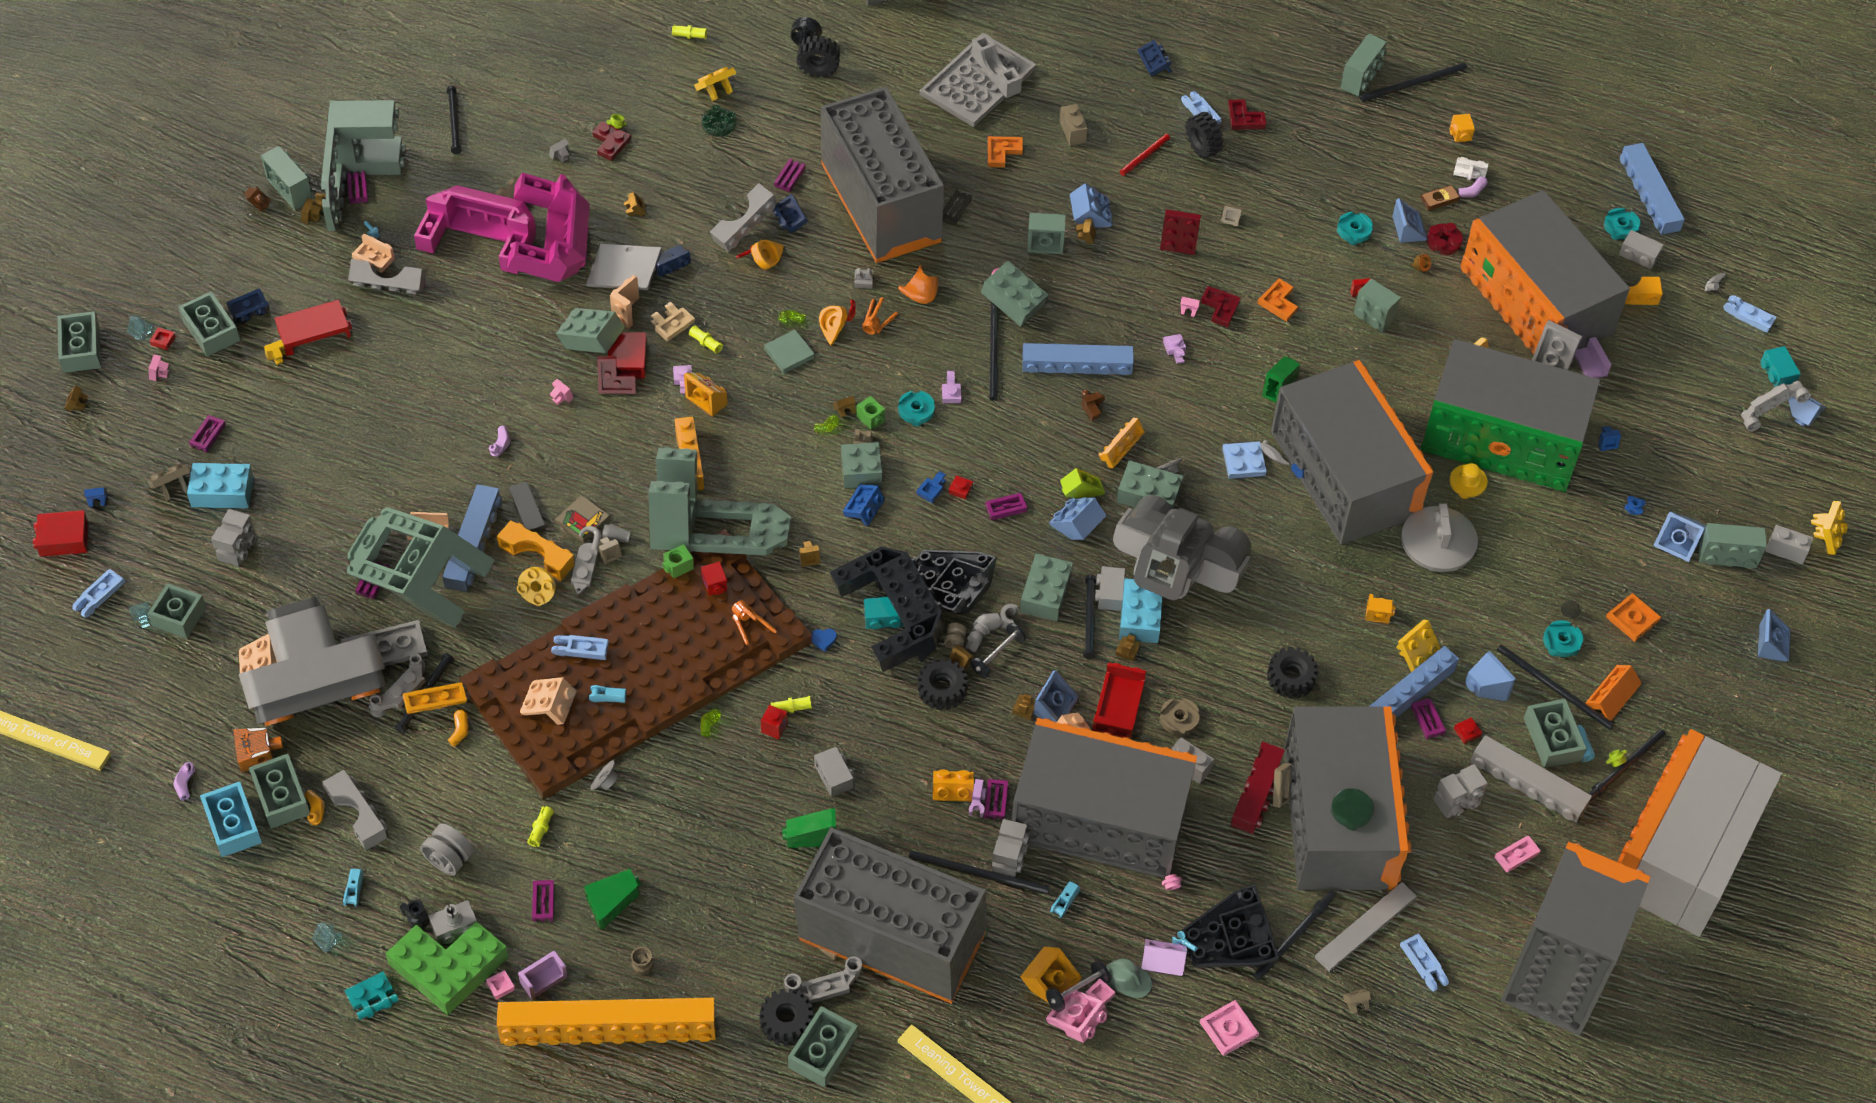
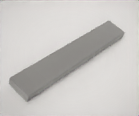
M1401 882L1315 955V959L1329 972L1332 971L1410 905L1417 896Z

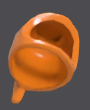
M920 265L909 283L904 287L899 286L898 289L910 299L918 303L927 304L935 299L939 280L937 276H927L923 272L922 265Z

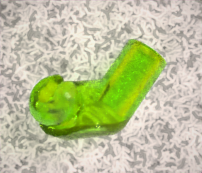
M782 310L779 312L778 321L786 323L787 319L790 318L803 323L806 316L794 310Z
M833 414L824 423H814V432L833 431L839 423V418Z
M713 709L702 716L701 736L707 737L710 735V727L721 717V712L718 709Z

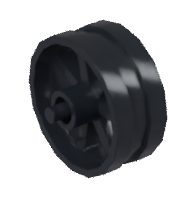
M801 17L793 22L790 36L792 41L798 46L802 43L803 39L807 40L809 36L814 38L813 36L817 35L818 38H821L822 27L815 19Z

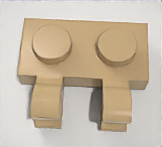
M671 302L665 305L667 309L665 313L668 318L664 319L658 312L651 315L653 318L651 323L655 326V331L667 342L695 323V318L683 307L678 310Z

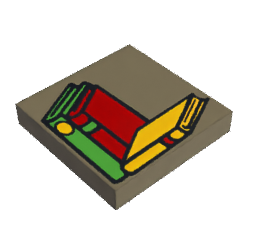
M581 495L555 521L584 543L593 533L585 532L580 537V531L587 526L599 529L610 517L606 512Z

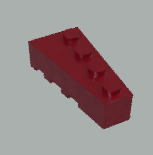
M1262 741L1259 755L1255 758L1251 774L1246 781L1245 792H1242L1233 814L1232 827L1254 834L1256 827H1261L1264 819L1261 815L1263 811L1267 812L1271 802L1268 798L1270 795L1273 796L1275 769L1281 766L1285 749Z

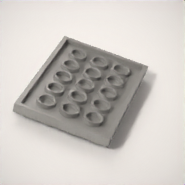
M990 37L996 45L997 54L1002 64L1007 69L1014 67L1022 77V82L1036 69L1035 63ZM971 43L920 89V95L970 126L975 127L1005 96L971 55Z

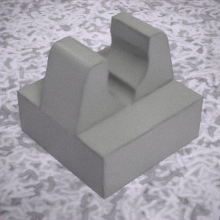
M564 139L550 147L549 155L552 159L558 158L562 163L568 160L569 143L567 140Z
M857 268L855 270L854 288H872L873 270L867 268V270Z

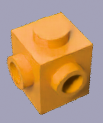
M1470 114L1453 115L1450 134L1453 135L1455 142L1472 141L1475 128Z

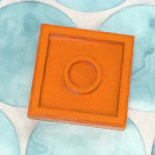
M1633 593L1606 615L1609 621L1634 642L1659 623L1662 618Z

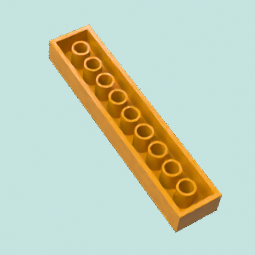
M714 998L498 1002L497 1030L501 1044L507 1046H515L517 1044L535 1046L538 1043H548L549 1045L570 1043L578 1045L582 1042H591L592 1044L613 1042L621 1044L627 1041H634L635 1043H645L646 1041L665 1043L673 1040L678 1042H688L689 1040L708 1042L715 1040L716 1036Z

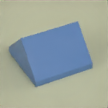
M1398 198L1395 203L1393 220L1400 243L1425 241L1427 236L1420 212Z
M1768 609L1759 625L1758 657L1784 662L1789 661L1790 628L1771 609Z
M1056 670L1052 672L1036 698L1034 707L1035 716L1041 719L1047 718L1053 722H1057L1062 715L1069 714L1079 698Z

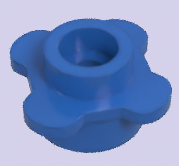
M1629 496L1627 498L1628 503L1625 505L1627 512L1632 515L1642 514V508L1646 504L1645 500Z

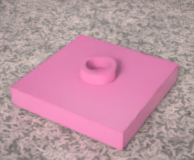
M1236 1000L1200 1019V1024L1223 1056L1259 1036V1032Z

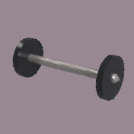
M1014 623L1007 625L1006 629L1010 636L984 661L976 657L970 660L972 669L979 676L987 678L990 675L987 664L1013 639L1018 643L1026 641V635L1018 625Z
M1095 961L1091 964L1093 975L1063 993H1060L1055 988H1049L1046 991L1049 1005L1056 1012H1061L1065 1009L1063 998L1091 981L1101 979L1104 983L1108 984L1110 982L1108 969L1102 962Z

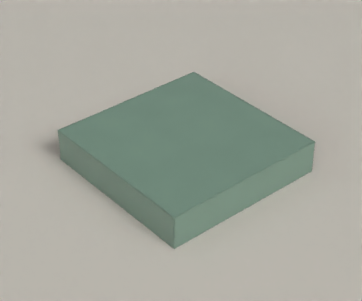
M796 330L764 345V350L783 374L815 358L813 351Z

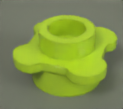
M613 114L611 119L607 120L608 125L614 126L617 129L626 126L627 122L619 114Z
M1618 749L1611 752L1606 763H1611L1613 767L1625 763L1627 758L1624 754L1627 753V750L1620 752Z

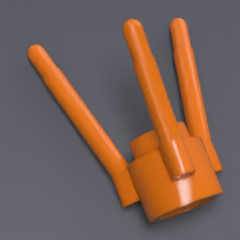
M883 297L880 298L871 316L875 299H872L865 321L862 324V329L870 335H874L875 332L880 333L898 315V312H895L880 325V320L876 315L884 300Z
M741 600L733 605L732 612L734 615L732 618L735 620L746 645L749 644L740 620L746 621L751 617L753 620L760 621L773 633H777V630L754 612L745 601Z

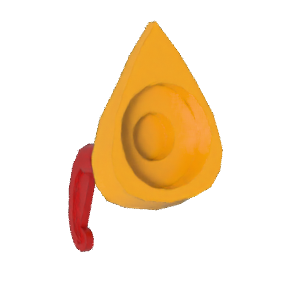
M760 240L752 245L751 249L737 255L736 259L752 252L754 262L761 269L767 270L779 262L784 245L770 240Z
M854 299L850 300L851 307L848 314L846 308L842 306H829L821 311L819 316L820 326L830 345H833L845 322L854 319L856 312Z

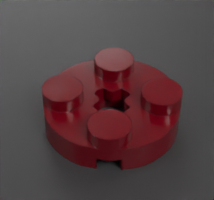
M1451 222L1431 226L1427 236L1429 248L1434 252L1435 250L1440 251L1442 255L1456 253L1463 241L1462 233Z

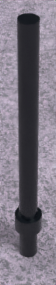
M1659 729L1632 753L1625 763L1619 765L1601 782H1597L1588 793L1592 796L1590 802L1597 796H1601L1612 782L1666 735L1665 731Z
M1330 890L1322 900H1318L1313 906L1314 909L1277 948L1279 959L1311 923L1328 909V905L1336 897L1334 891ZM1277 961L1262 965L1253 975L1254 978L1260 981Z

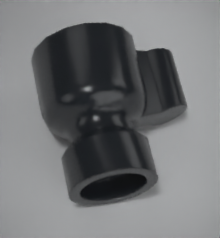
M412 900L408 905L406 903L400 905L402 916H407L411 928L417 925L424 929L428 925L429 916L421 901Z

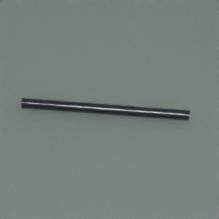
M1461 63L1360 95L1359 98L1361 102L1464 70L1467 66L1466 63Z
M992 302L990 314L989 399L995 401L997 399L998 307Z
M1502 644L1498 647L1497 651L1608 730L1612 729L1614 723Z
M910 850L909 858L1043 894H1048L1049 886L913 850Z

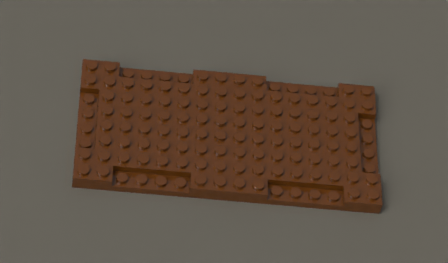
M726 529L717 533L730 536ZM693 551L690 553L693 557V570L673 579L671 574L666 573L664 568L632 586L626 584L563 619L561 626L499 661L495 662L492 659L459 678V682L463 684L465 694L543 800L812 644L810 632L790 608L787 609L748 562L746 554ZM720 561L727 579V591L709 596L702 580L701 567ZM738 601H745L754 612L773 626L777 633H773L760 621L753 620L751 617L746 621L740 620L749 644L746 645L735 620L732 618L734 615L732 612L733 605ZM575 635L608 639L609 647L606 660L567 655L557 656L551 652L552 647L563 645L555 644L554 636ZM563 677L576 690L564 724L557 725L546 713L526 716L520 713L529 687L535 680ZM592 685H599L609 688L626 689V702L590 701L589 695L592 694L590 688Z

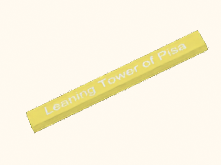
M0 711V734L99 771L103 769L111 756L110 751Z
M913 1025L898 1039L900 1045L974 1103H1011Z

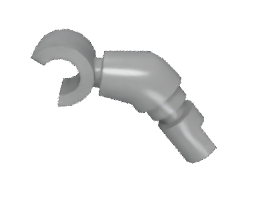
M1007 604L1002 608L1000 615L998 613L980 615L973 623L972 632L967 637L968 643L964 649L970 653H975L983 637L989 634L991 630L1000 626L1006 629L1009 623H1014L1013 620L1008 619L1006 616L1014 617L1019 611L1018 606Z

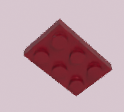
M1166 209L1160 250L1195 255L1201 215Z

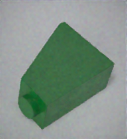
M1284 356L1267 372L1262 397L1277 404L1280 387L1295 381L1299 375L1301 364L1294 359Z
M835 808L786 820V828H782L783 840H787V848L820 847L830 827L836 829Z
M631 868L584 886L585 897L600 930L604 929L639 896L638 887L641 886L638 875H633Z

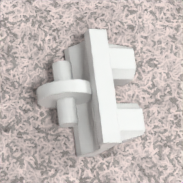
M1458 157L1453 175L1466 177L1469 181L1470 179L1477 180L1479 177L1486 176L1488 164L1484 161H1473L1465 157Z

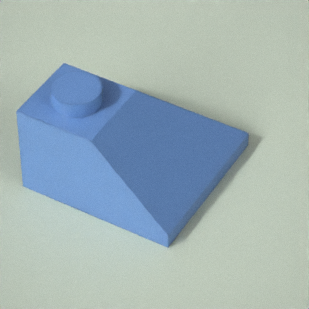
M1795 397L1788 400L1791 414L1796 418L1795 422L1804 427L1805 425H1812L1826 407L1811 397L1804 403H1798Z
M1670 511L1653 546L1689 562L1706 525Z
M1489 651L1468 672L1465 683L1467 688L1478 697L1507 701L1516 678Z

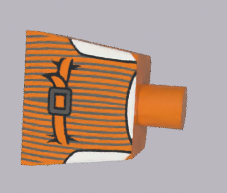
M266 728L233 730L237 761L241 772L248 771L249 767L273 759L272 750L283 748L281 736L269 738Z

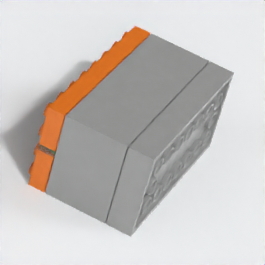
M1692 729L1689 730L1687 736L1683 734L1645 809L1642 811L1637 825L1630 835L1633 840L1626 842L1617 861L1620 864L1634 870L1643 871L1646 875L1651 876L1639 907L1675 925L1678 924L1679 927L1700 937L1782 773Z

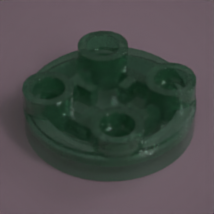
M712 105L711 109L707 110L702 116V128L711 136H726L733 132L736 127L735 112L722 108L719 105Z
M1348 788L1341 790L1334 796L1330 812L1339 824L1345 826L1348 830L1354 831L1365 826L1371 820L1374 805L1371 798L1365 792Z

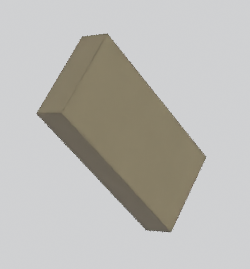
M1284 763L1275 769L1274 807L1280 808L1290 800L1291 764Z

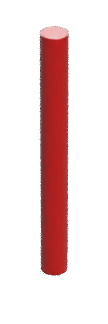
M1169 134L1163 135L1122 168L1120 174L1125 176L1170 139Z

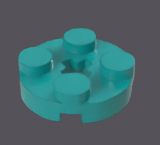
M1625 208L1610 210L1604 220V228L1614 240L1626 239L1631 230L1638 233L1640 226L1639 217L1632 211L1631 213L1625 211Z
M1347 212L1339 218L1336 230L1340 237L1348 241L1350 245H1357L1370 238L1373 224L1371 219L1363 213L1358 215L1354 214V212Z
M909 391L899 399L898 414L904 421L911 423L913 426L917 427L922 423H926L935 413L934 399L924 391H919V393ZM913 406H920V409H913Z
M1558 620L1552 622L1546 628L1543 635V643L1551 656L1570 657L1578 654L1583 643V634L1578 627L1572 626L1571 622ZM1560 636H1563L1564 639H1568V640H1566V641H1561V640H1560Z

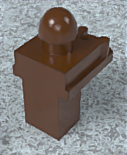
M249 187L243 194L259 211L265 210L270 204V198L258 187Z
M1084 389L1082 391L1083 399L1081 406L1086 411L1089 419L1093 421L1100 417L1101 412L1097 405L1105 400V396L1100 394L1099 391L1091 394L1089 390Z

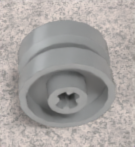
M439 824L431 833L432 837H428L420 846V850L424 857L437 869L445 874L455 876L463 866L462 862H466L474 853V848L459 831L449 825Z

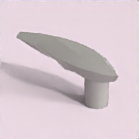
M1721 273L1712 277L1705 286V292L1718 290L1719 282L1726 274Z
M1264 440L1260 443L1262 451L1270 459L1285 466L1290 464L1282 458L1275 448L1270 446L1269 441Z

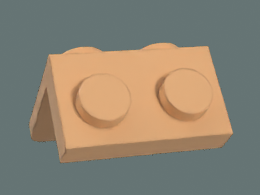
M635 275L626 279L610 295L611 311L616 312L627 329L633 326L631 306L639 299L638 278Z
M269 634L239 650L240 673L277 662Z
M563 677L535 680L529 687L520 713L524 716L546 713L557 725L564 724L576 690Z

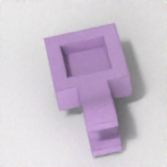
M1181 334L1163 337L1167 354H1173L1177 364L1184 363L1183 357L1185 356L1186 346Z
M691 365L673 366L674 385H680L681 395L685 394L684 374L692 373Z
M947 371V384H942L943 403H961L960 384H955L954 371Z
M975 779L972 803L969 806V816H972L974 810L980 811V817L984 816V806L981 804V800H985L986 788H983V780Z

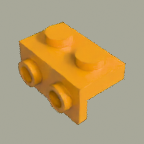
M944 769L933 771V800L972 802L974 772L966 770L957 772Z

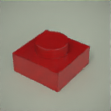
M1370 278L1352 281L1350 290L1352 297L1358 296L1359 290Z
M158 327L150 339L151 346L168 350L176 338L175 332Z
M956 475L948 489V494L966 500L973 487V481Z
M1472 717L1454 726L1455 732L1464 744L1482 735V731Z

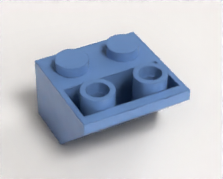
M1086 183L1070 193L1075 222L1083 224L1085 219H1092L1095 228L1113 225L1110 201L1106 195L1101 194L1094 187H1090Z
M1072 498L1065 503L1066 506L1062 510L1054 514V518L1049 524L1071 540H1084L1107 515L1095 498Z

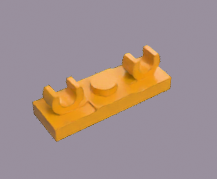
M1133 418L1130 422L1125 423L1126 427L1119 430V434L1112 440L1111 444L1104 447L1103 453L1098 454L1102 461H1106L1109 468H1114L1145 433L1139 418Z
M462 682L403 693L407 714L467 702Z

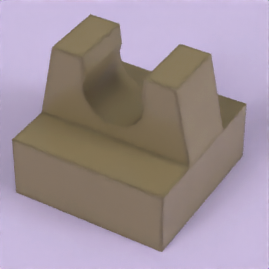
M1225 204L1221 222L1238 227L1243 208Z
M856 429L853 444L873 443L874 432Z
M607 537L600 539L602 545L598 547L604 564L622 557L620 546L616 539L612 541Z
M1361 989L1343 994L1344 1002L1347 1003L1351 1013H1358L1357 1005L1361 1003L1363 1010H1369V999L1371 997L1368 990Z

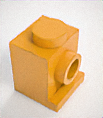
M1369 594L1365 620L1389 624L1390 617H1394L1396 606L1392 605L1393 600L1373 598L1374 594Z

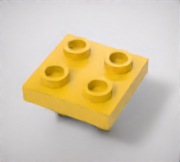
M726 66L713 72V74L711 73L699 78V83L694 84L696 91L706 88L712 101L717 100L718 96L713 84L721 81L726 93L730 94L733 90L728 77L736 74L734 67L728 69Z
M1833 501L1828 514H1814V519L1811 520L1812 525L1819 526L1816 527L1817 532H1814V537L1825 540L1827 553L1835 555L1837 549L1841 547L1842 536L1846 534L1848 524L1844 519L1845 510L1842 509L1840 501Z
M1422 620L1398 641L1399 645L1396 646L1397 649L1401 650L1399 654L1405 658L1411 672L1441 649L1429 620Z

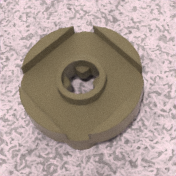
M1173 698L1163 704L1159 721L1167 732L1181 738L1192 733L1198 727L1199 710L1195 703L1189 699L1175 700ZM1176 714H1177V715L1183 714V715H1184V716H1183V719H1182V720L1177 719V718H1176Z

